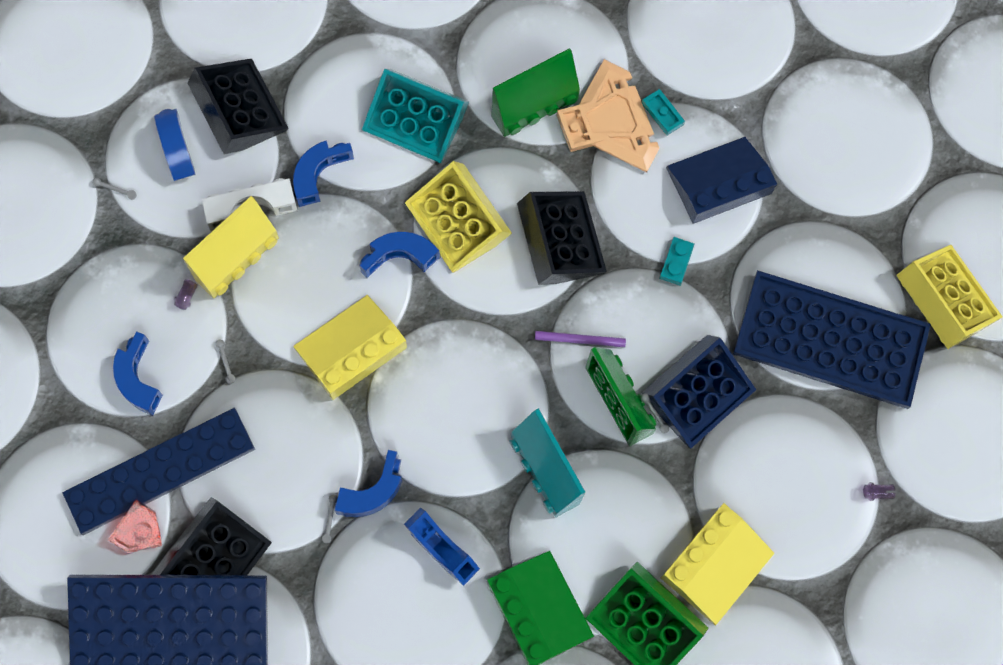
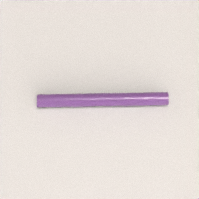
M535 331V340L625 347L626 338Z

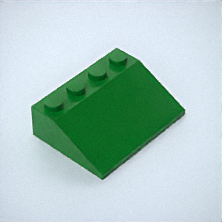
M569 48L493 87L491 117L504 137L515 135L523 127L535 125L544 116H552L560 108L571 106L578 100L580 87L571 49Z
M594 347L590 350L585 369L630 447L653 435L656 430V421L644 409L645 403L641 401V395H636L633 389L634 383L629 374L625 375L621 368L623 364L617 354L614 355L610 349Z
M550 551L509 568L487 580V585L527 665H541L594 637Z
M638 562L630 568L585 618L634 665H677L709 629Z

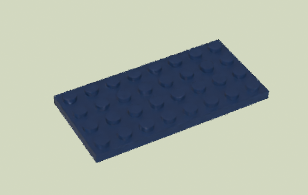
M757 270L733 355L909 409L912 404L931 324Z
M69 575L67 577L70 665H268L267 575Z

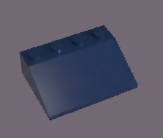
M746 137L666 166L693 224L771 195L777 186V182L768 164Z
M706 335L641 393L649 395V401L658 415L691 449L755 392L756 388L720 337Z

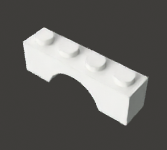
M279 178L272 183L264 185L260 183L254 184L251 188L243 190L233 189L226 194H212L202 199L210 231L218 227L250 196L256 200L258 205L266 206L272 210L276 216L298 211L290 179Z

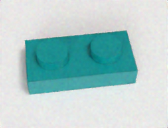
M660 89L642 100L643 106L666 136L685 124V120Z
M673 237L659 279L681 286L695 244Z

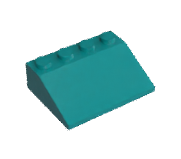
M384 69L362 130L442 163L463 120L469 101L392 69Z
M538 408L512 431V439L509 441L515 453L519 452L523 458L521 464L526 473L530 472L534 478L532 484L536 492L543 494L545 498L543 504L549 514L553 513L556 518L580 505L585 495V490Z

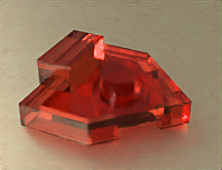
M135 499L108 538V541L127 553L162 546L156 511Z

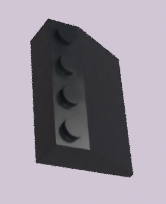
M252 58L194 68L188 85L223 154L243 151L289 129Z
M585 191L529 192L517 203L538 285L559 284L607 272Z
M211 497L151 575H248L272 542L219 501Z

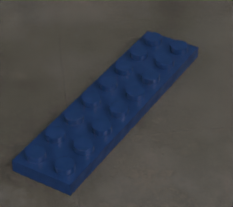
M234 407L62 493L81 535H85L256 449Z

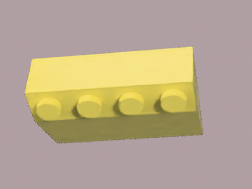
M451 162L405 202L430 241L440 250L441 257L452 273L495 248L512 234L466 166L459 162Z
M250 196L193 248L183 260L195 281L210 296L215 298L217 295L224 294L232 281L240 279L245 273L246 268L256 264L260 260L261 254L267 249H272L279 237L276 229L256 200Z
M952 245L913 261L896 275L947 349L961 343L1003 317Z
M366 295L293 347L331 399L334 400L407 348V343L393 322Z
M723 503L662 575L661 579L716 626L774 555V552L738 514Z

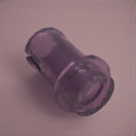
M185 279L178 296L174 297V305L183 310L190 307V301L198 285L191 280Z
M869 482L868 485H864L863 495L865 499L874 501V499H894L895 493H886V491H895V486L893 484L874 485L873 482Z

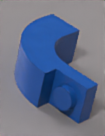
M177 109L162 110L154 116L173 180L195 175L194 165L185 142Z
M326 140L314 145L302 155L296 165L293 176V186L299 207L321 202L317 190L318 176L325 168L331 165L354 159L350 143H338L329 148Z
M393 232L370 243L372 254L368 253L360 261L361 264L359 266L361 273L368 278L387 260L400 257L411 260L425 272L440 258V250L420 235L410 232Z
M136 331L134 337H131L127 343L126 352L117 349L113 363V374L116 385L122 395L135 408L153 416L163 395L158 389L140 382L138 378V364L149 340L144 334Z
M388 450L382 476L373 487L363 491L340 487L335 506L337 515L347 517L372 515L385 508L394 499L402 483L401 476L394 475V472L399 473L401 459H398L396 451Z
M421 507L404 523L414 539L428 554L463 586L480 570L473 559L458 547Z

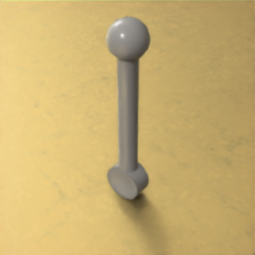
M94 178L92 181L94 186H102L127 195L130 200H134L137 196L134 190H123L101 182L99 178Z
M219 339L216 341V347L220 350L227 374L225 379L228 384H232L236 379L231 374L224 351L225 343Z
M642 394L640 399L646 403L660 424V431L667 433L669 425L662 421L649 401V395Z
M334 494L329 496L330 508L326 532L322 536V541L326 544L332 540L330 531L334 506L338 498Z

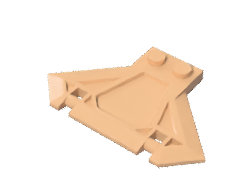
M604 59L579 105L557 110L556 115L570 152L594 146L647 173L659 151V145L657 142H650L649 137L654 135L636 86H628L627 81L632 79L631 73ZM616 84H619V89H616ZM637 140H640L642 145L638 146Z

